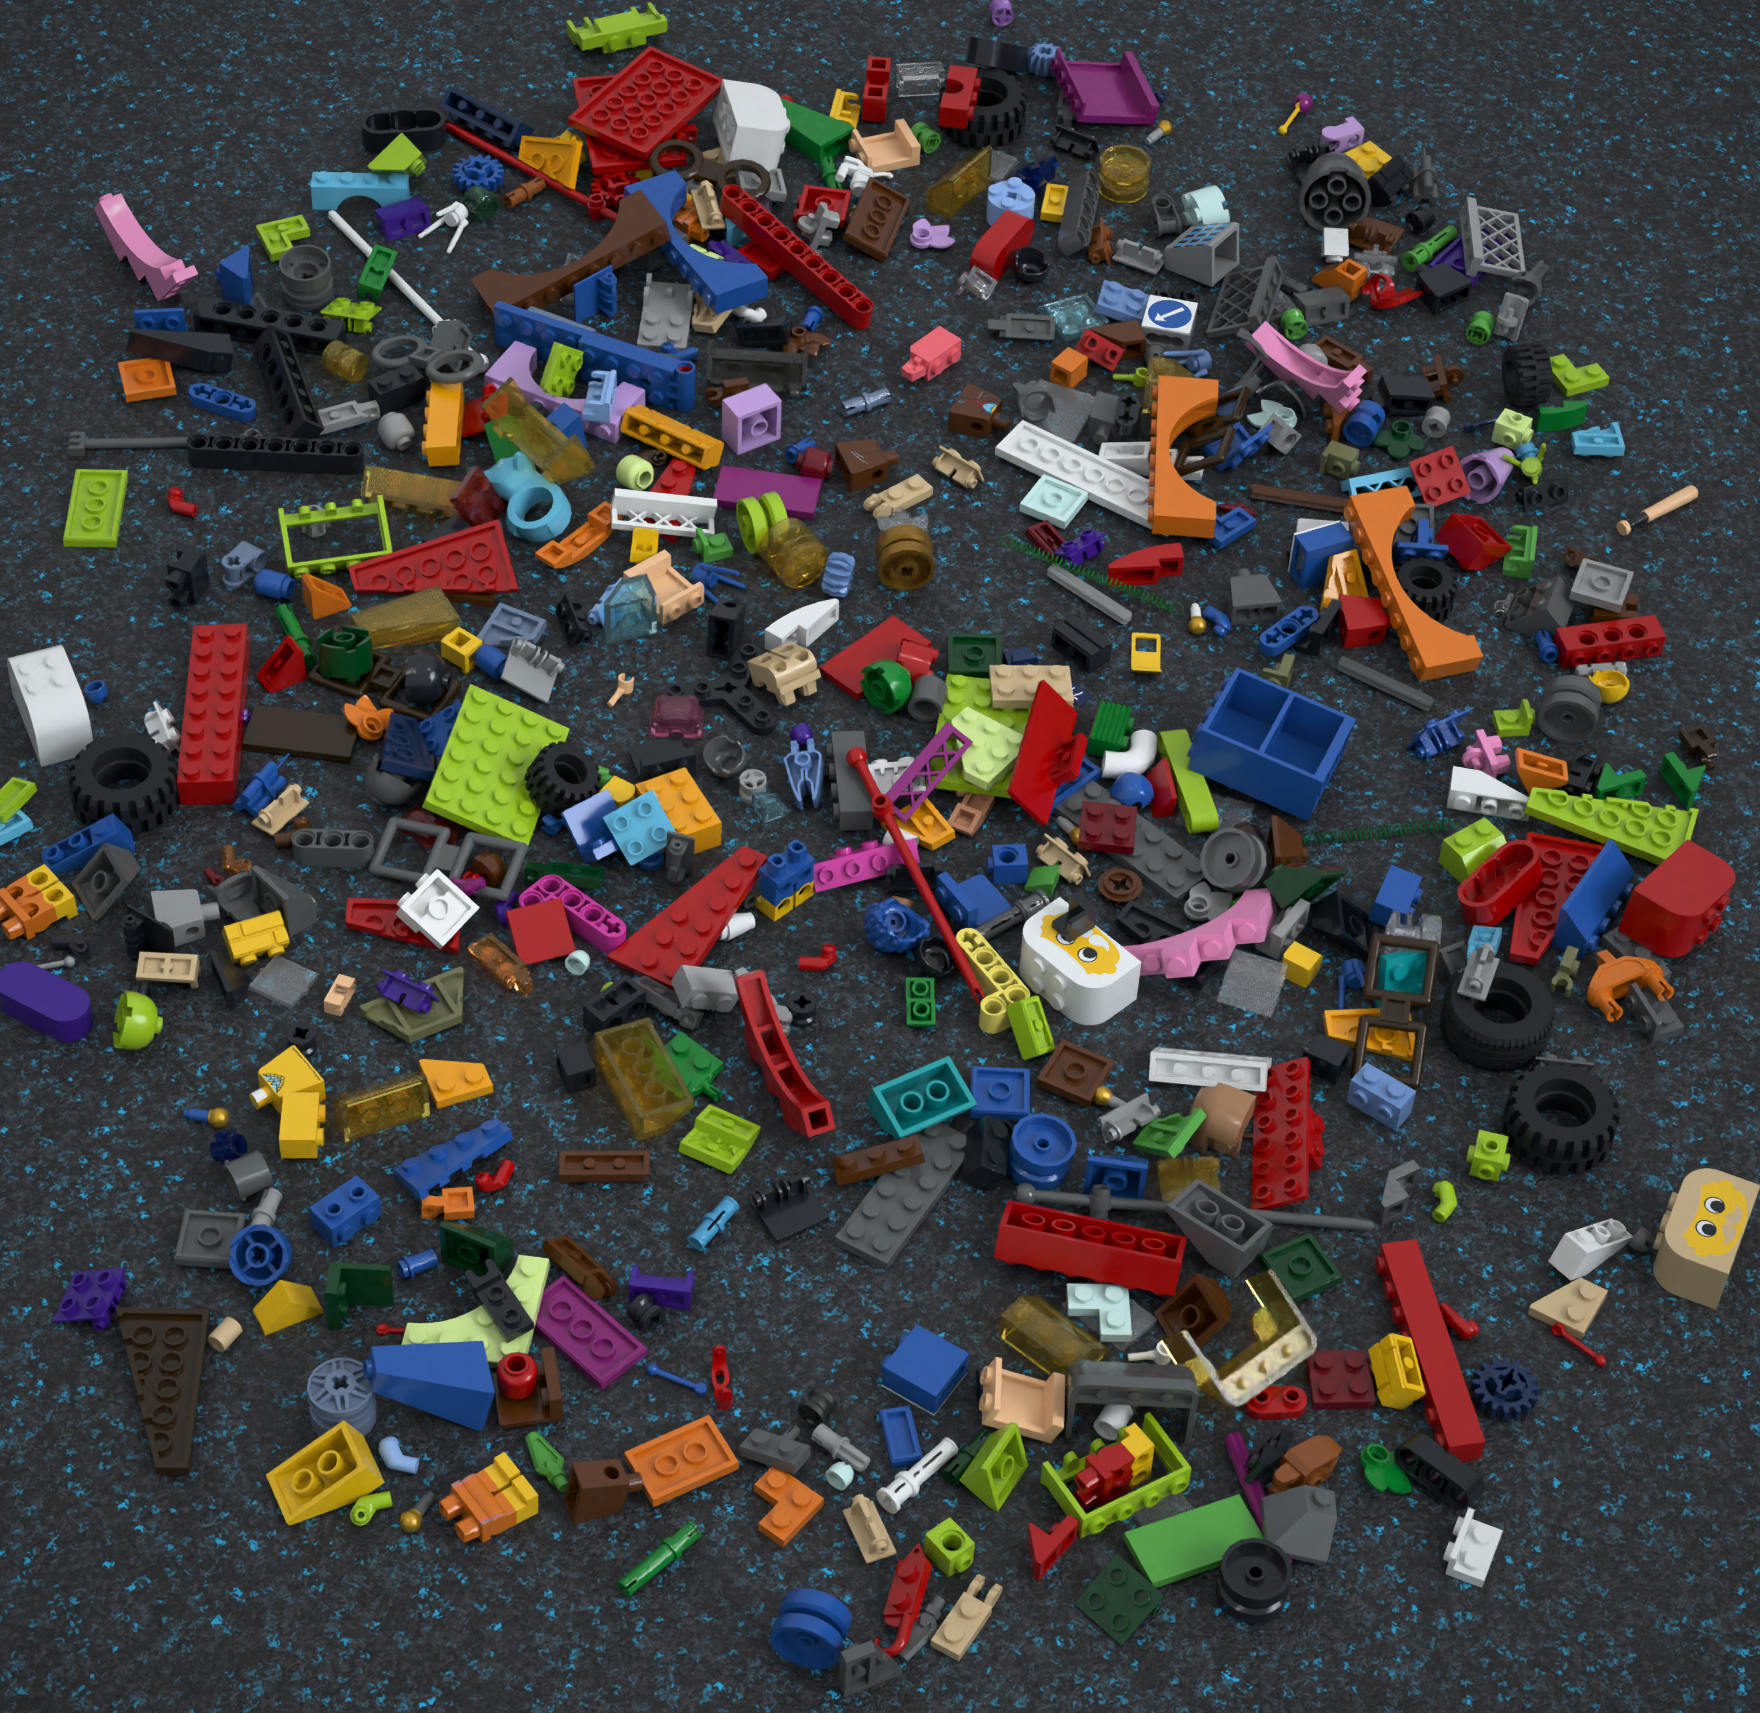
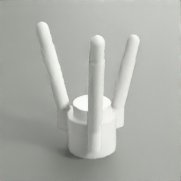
M457 201L437 212V217L444 216L418 235L419 238H423L444 222L451 227L459 226L446 251L448 254L452 252L464 227L468 225L466 220L468 210Z

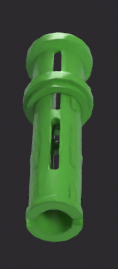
M1448 225L1427 242H1420L1414 246L1412 251L1405 252L1401 258L1405 269L1414 272L1418 265L1428 263L1434 253L1457 238L1458 232L1456 228Z

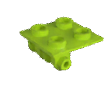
M336 298V300H333L322 309L321 313L327 314V316L323 315V318L345 321L346 325L348 317L349 332L353 330V332L366 334L372 331L373 325L369 320L382 310V307L374 306L373 302L362 301L359 304L352 303L348 298Z

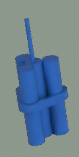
M287 753L278 765L273 761H268L259 773H254L244 785V791L235 800L233 807L238 811L242 809L247 810L253 817L257 818L259 816L258 812L276 800L278 792L287 783L283 776H278L277 770L290 754Z

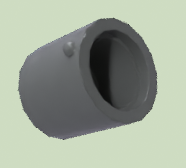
M932 675L918 677L914 681L908 705L910 715L922 722L938 720L939 713L942 714L948 688L946 683Z
M254 1150L232 1161L226 1160L225 1164L222 1165L225 1181L236 1200L245 1201L246 1197L273 1184L270 1170L258 1150Z

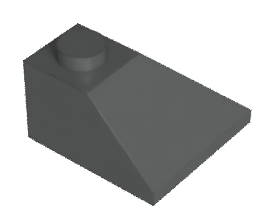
M104 843L72 882L74 889L93 921L98 922L140 871V867L130 850Z
M257 865L251 867L255 904L264 914L279 910L289 938L317 922L316 909L318 906L311 894H306L298 886Z
M1302 1485L1262 1497L1260 1506L1264 1540L1279 1546L1291 1559L1325 1566L1328 1561L1337 1521L1334 1491Z

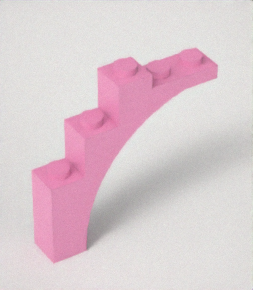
M1266 321L1252 334L1269 357L1266 360L1263 356L1261 361L1287 385L1293 380L1313 400L1320 394L1339 414L1346 408L1351 411L1360 402L1357 397L1362 392L1359 386L1364 380L1361 377L1367 372L1360 364L1353 371L1340 370L1325 365L1298 349ZM1247 340L1244 345L1257 356L1254 345Z
M1268 888L1245 890L1235 905L1206 924L1166 939L1122 947L1142 962L1140 976L1166 974V978L1194 976L1201 961L1229 959L1236 944L1264 942L1277 916L1275 898Z

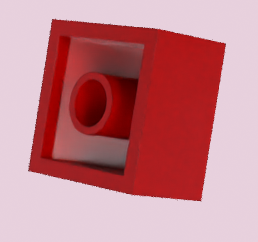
M1451 513L1435 536L1442 545L1449 546L1448 554L1453 555L1458 560L1457 564L1467 571H1482L1508 554L1513 548L1480 516Z

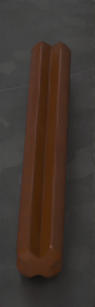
M1252 484L1250 498L1337 513H1343L1349 500L1260 484Z

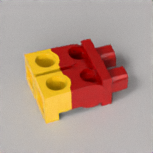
M1135 1423L1124 1430V1438L1115 1446L1102 1448L1097 1456L1094 1453L1088 1455L1085 1458L1084 1469L1075 1474V1482L1079 1488L1073 1492V1496L1084 1511L1095 1504L1102 1507L1151 1478L1155 1445Z

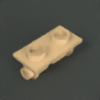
M707 180L702 181L698 190L690 191L702 230L725 229L713 185Z
M941 445L939 446L941 456H936L932 461L935 470L947 477H950L956 471L952 479L965 488L973 489L977 485L978 480L984 482L980 471L981 467L973 460L966 461L952 448L948 450Z
M298 784L288 785L277 800H274L265 809H261L258 812L259 816L251 824L274 836L309 804V801L300 796L302 789Z
M1046 833L1044 834L1047 843L1039 845L1035 851L1039 860L1048 866L1057 865L1059 862L1062 863L1060 865V876L1070 884H1079L1083 879V873L1088 877L1091 876L1087 868L1088 861L1081 854L1076 852L1073 855L1067 850L1068 846L1060 838L1056 837L1053 839Z
M863 1494L856 1495L852 1499L853 1504L851 1508L844 1509L842 1512L866 1564L895 1555L897 1552L873 1501L864 1497Z

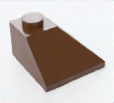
M1271 815L1266 844L1272 854V869L1282 863L1284 865H1289L1293 862L1296 864L1306 863L1307 846H1302L1301 834L1277 815Z
M1196 1273L1175 1293V1296H1171L1154 1314L1181 1359L1186 1361L1229 1321L1231 1303L1217 1280Z

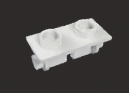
M155 701L154 706L156 710L148 712L144 718L149 735L155 740V743L160 742L170 753L174 749L180 752L179 742H181V735L172 725L175 722L174 717L167 708L163 710Z

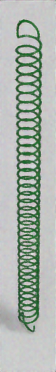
M1004 535V536H1003V537L1008 536V537H1011V538H1012V539H1011V543H1010V548H1011V549L1015 546V550H1017V549L1019 548V552H1022L1023 549H1024V554H1026V553L1028 552V555H1029L1030 548H1031V544H1030L1029 548L1027 549V551L1025 552V548H1026V544H1027V542H1026L1025 545H1024V547H1023L1022 550L1020 551L1022 541L1020 542L1019 546H1018L1017 549H1016V544H1017L1018 539H1016L1014 545L1011 547L1013 537H1012V536H1009V535ZM1035 546L1034 549H1033L1032 552H1031V554L1033 553V558L1036 557V555H1037V559H1040V558L1042 557V561H1044V560L1046 559V562H1047L1048 556H1049V552L1047 553V555H1046V557L1044 558V560H1043V556H1044L1045 550H1043L1041 556L1038 558L1039 552H1040V548L1038 549L1036 555L1034 556V552H1035V548H1036V546ZM1054 553L1047 562L1049 563L1051 560V565L1055 563V566L1057 567L1060 564V569L1064 567V569L1067 570L1069 568V572H1071L1074 569L1073 573L1076 574L1078 571V576H1080L1083 572V578L1087 575V579H1090L1092 576V581L1096 579V583H1099V581L1101 580V585L1105 583L1106 586L1108 575L1102 583L1104 573L1102 574L1098 582L1097 580L1099 572L1093 579L1095 570H1093L1092 574L1088 578L1090 568L1084 576L1086 566H1084L1082 572L1079 574L1081 564L1079 565L1076 572L1075 567L1077 563L1074 564L1073 568L1070 571L1072 561L1066 568V563L1068 559H1066L1063 566L1061 567L1063 557L1061 558L1058 565H1056L1058 555L1055 561L1052 563ZM1113 577L1110 579L1109 583L1107 584V586L1110 584V589L1113 588V586L1115 585L1114 589L1117 590V589L1119 588V592H1121V591L1124 589V591H1123L1124 594H1126L1127 591H1128V596H1130V595L1132 594V592H1133V598L1137 595V599H1140L1141 596H1142V601H1144V600H1143V596H1144L1145 590H1143L1142 594H1141L1140 597L1138 598L1139 592H1140V588L1138 589L1137 593H1136L1135 596H1134V592H1135L1136 586H1134L1132 592L1129 594L1130 588H1131V584L1129 585V587H1128V589H1127L1126 592H1125V588H1126V584H1127V583L1124 584V586H1123V588L1121 589V591H1120V588H1121L1122 581H1120L1118 587L1116 588V584H1117V580H1118V579L1115 580V582H1114V584H1113L1112 587H1111V584H1112ZM1149 592L1146 595V602L1148 601ZM1154 593L1152 594L1151 598L1149 599V601L1151 600V605H1153V604L1155 603V601H1156V604H1155L1156 607L1160 604V609H1161V608H1163L1164 605H1165V611L1169 608V612H1172V610L1170 611L1171 605H1172V601L1170 602V604H1169L1168 607L1166 608V604H1167V601H1168V599H1166V601L1164 602L1163 606L1161 607L1163 597L1161 598V600L1159 601V603H1158V605H1157L1158 595H1157L1156 599L1154 600V602L1152 603ZM1176 602L1175 605L1178 604V605L1182 606L1183 612H1184V607H1183V605H1181V604H1179V603Z
M1443 819L1441 820V821L1444 822V829H1445V831H1447V826H1446V821H1447V820L1449 821L1451 827L1459 826V825H1454V826H1452L1451 824H1459V823H1456V822H1452V823H1451L1449 819H1446L1445 821H1444ZM1432 820L1431 822L1434 823V830H1435V832H1437V827H1436V822H1437V821L1439 822V829H1440V831H1442L1441 821L1436 820V821L1434 822V821ZM1422 821L1425 833H1427L1426 823ZM1412 822V823L1409 825V827H1410V828H1409L1410 835L1412 834V830H1411V825H1412V824L1414 825L1415 834H1417L1416 824H1414V823ZM1431 822L1429 823L1430 833L1432 832ZM1421 823L1419 824L1420 834L1422 833ZM1401 824V825L1399 826V828H1400V829H1399L1400 836L1402 835V831H1401V826H1402V825L1404 826L1405 835H1407L1406 825ZM1391 825L1389 827L1390 837L1392 836V826L1394 827L1395 836H1397L1396 826ZM1376 826V828L1379 829L1380 838H1382V833H1381V828H1382V827H1383L1384 830H1385V831H1384L1385 837H1387L1386 827L1381 826V827L1379 828L1378 826ZM1367 827L1366 829L1369 830L1370 839H1372V835H1371V829H1372V828L1374 829V836H1375V838H1377L1376 828L1371 827V828L1369 829V828ZM1358 828L1356 829L1359 831L1360 840H1362L1361 830H1364V828H1361L1360 830ZM1348 829L1346 830L1349 832L1350 841H1352L1351 831L1353 829H1351L1350 831ZM1366 829L1364 830L1365 839H1367ZM1341 830L1340 832H1339V831H1336V832L1339 833V840H1340V842H1342L1341 832H1342L1343 830ZM1356 830L1354 831L1355 841L1357 840ZM1331 831L1330 834H1329V841H1330V843H1332V841H1331V833H1332L1333 831ZM1343 831V833H1344V840H1345V842H1346V841H1347L1346 831H1345V832ZM1321 832L1320 835L1318 834L1319 843L1321 844V834H1323L1324 842L1326 844V833L1324 834L1323 832ZM1333 832V834H1334V841H1335V843H1336V842H1337V840H1336V832H1335V833ZM1311 833L1310 836L1308 835L1310 846L1311 835L1314 836V844L1316 845V834ZM1301 834V836H1303L1304 838V845L1306 846V835L1304 837V835Z

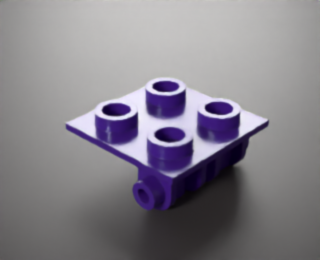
M126 1268L75 1272L54 1316L53 1323L90 1320L93 1323V1329L97 1331H103L104 1328H108L112 1318L111 1313L116 1311L121 1295L127 1287L125 1283L126 1278L123 1276Z

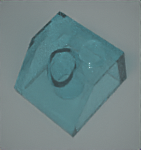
M647 573L621 579L604 602L606 644L657 633V594Z

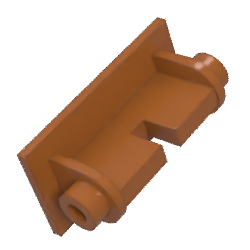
M1103 217L1100 218V225H1093L1088 246V257L1093 263L1106 259L1108 265H1111V255L1114 254L1110 240L1113 239V233L1110 225L1106 226Z

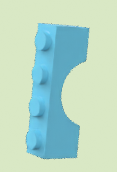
M313 172L311 181L313 210H337L339 204L344 199L358 195L370 197L382 207L410 199L409 174Z

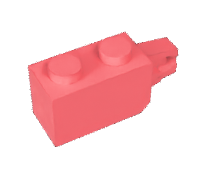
M941 326L937 327L910 346V359L901 368V375L913 382L921 377L929 381L934 376L941 374L944 369L960 359L962 339Z

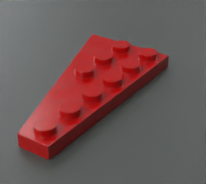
M499 519L348 566L353 587L357 594L520 593Z
M1527 832L1526 841L1535 844L1539 850L1544 877L1540 885L1516 906L1508 961L1537 966L1553 940L1561 907L1604 847L1603 845Z

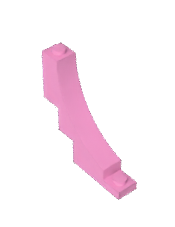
M109 193L98 199L99 203L94 207V210L119 260L128 259L138 281L147 279L158 302L180 293L198 275L194 265L186 268L182 259H176L167 255L154 244L133 216L121 193L115 196Z

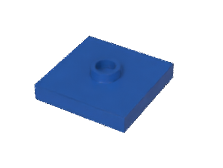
M971 1066L970 1092L977 1103V1107L970 1109V1118L981 1119L988 1115L998 1120L1019 1121L1028 1116L1030 1112V1069Z

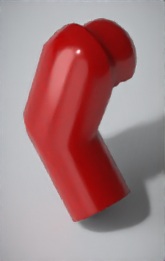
M824 944L821 949L822 952L816 957L799 956L798 970H825L837 959L836 946Z
M1441 1303L1439 1305L1444 1322L1461 1339L1471 1340L1472 1336L1478 1334L1479 1327L1475 1321L1468 1320L1466 1322L1448 1303Z

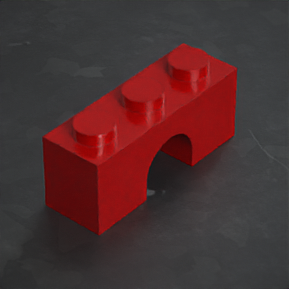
M868 56L862 121L885 122L891 58Z
M950 65L947 75L946 93H943L940 104L939 126L967 129L968 120H973L974 106L977 104L978 92L981 86V78H977L978 68Z

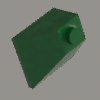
M442 1221L439 1225L442 1262L465 1272L472 1270L476 1276L482 1277L488 1272V1268L485 1265L487 1259L493 1260L501 1274L504 1273L513 1259V1239L501 1232Z

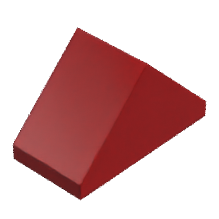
M289 635L285 637L256 675L269 693L277 692L306 680L304 653Z

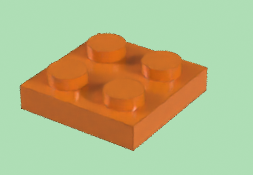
M155 358L118 362L126 402L177 395L170 362Z

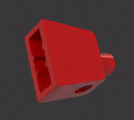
M1339 595L1338 600L1342 602L1338 628L1343 648L1382 643L1385 639L1387 628L1393 627L1390 615L1385 613L1381 600L1371 597Z

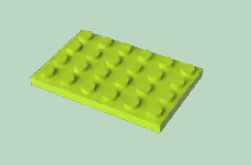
M947 674L946 685L948 690L942 714L939 713L935 735L947 721L951 724V720L966 707L1022 735L1024 734L1031 709L992 708L989 679ZM954 736L946 743L947 752L957 751ZM954 756L948 757V763ZM943 757L933 758L930 761V771L943 770ZM958 760L935 788L1011 798L1007 790L1014 767L986 791L964 780L962 763ZM937 776L931 777V783Z
M470 684L422 807L483 835L523 842L528 846L542 807L539 808L536 805L537 802L534 799L531 800L529 797L530 791L525 788L527 782L524 780L527 773L526 770L545 746H548L549 743L565 742L570 729Z

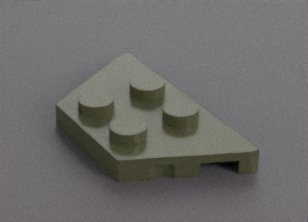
M460 966L422 981L434 989L433 994L439 999L438 1003L433 1000L430 1001L432 1006L427 1014H418L403 1006L402 1003L407 995H403L399 1004L386 997H381L360 1005V1014L408 1043L463 1022V968Z

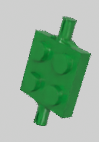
M679 1032L671 1041L663 1046L657 1044L650 1037L647 1038V1041L643 1042L642 1048L649 1051L653 1056L640 1068L641 1075L684 1106L693 1097L701 1093H705L715 1102L718 1101V1098L722 1097L723 1091L715 1087L712 1082L724 1070L723 1062L687 1035Z

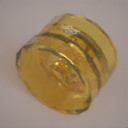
M1116 145L1104 150L1100 155L1099 162L1100 194L1108 200L1119 203H1130L1142 199L1148 192L1151 168L1149 155L1142 149L1131 145Z

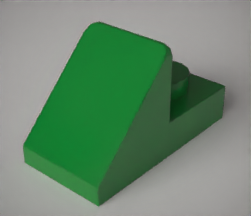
M1674 752L1664 754L1659 773L1686 810L1693 805L1706 766L1703 765L1687 770L1685 764L1679 760Z
M1605 763L1594 799L1605 800L1606 797L1630 799L1642 795L1647 776L1642 769L1617 776L1611 766Z

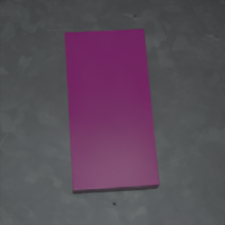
M722 465L713 499H717V507L736 509L737 502L740 499L753 496L758 501L761 494L775 491L783 501L787 516L813 520L822 487V479Z
M566 1275L561 1276L544 1289L534 1330L599 1389H604L648 1355V1348L593 1299H590Z

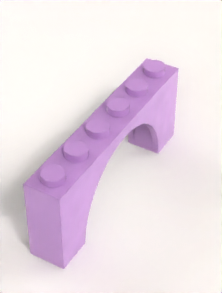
M514 341L484 374L485 385L492 383L499 392L506 390V402L525 409L529 403L538 401L548 410V416L565 402L581 416L584 432L615 444L624 434L620 432V427L626 408L639 404L645 406V389L623 381L617 387L610 423L582 420L586 399H569L545 393L532 378L534 371L537 369V349L518 341Z

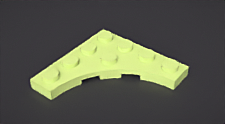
M519 1255L506 1283L532 1319L535 1328L550 1262L548 1258ZM481 1305L469 1313L446 1321L407 1323L402 1345L483 1341L489 1367L497 1368L498 1362L509 1353L521 1352L528 1354L534 1329L507 1343Z

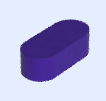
M29 962L11 963L0 970V1007L4 1013L62 1042L77 1041L91 1031L93 1015L90 998L85 990Z

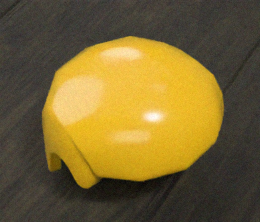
M1596 670L1593 677L1588 676V680L1593 682L1600 690L1602 703L1610 704L1620 701L1630 688L1628 678L1619 671L1605 670L1600 672Z

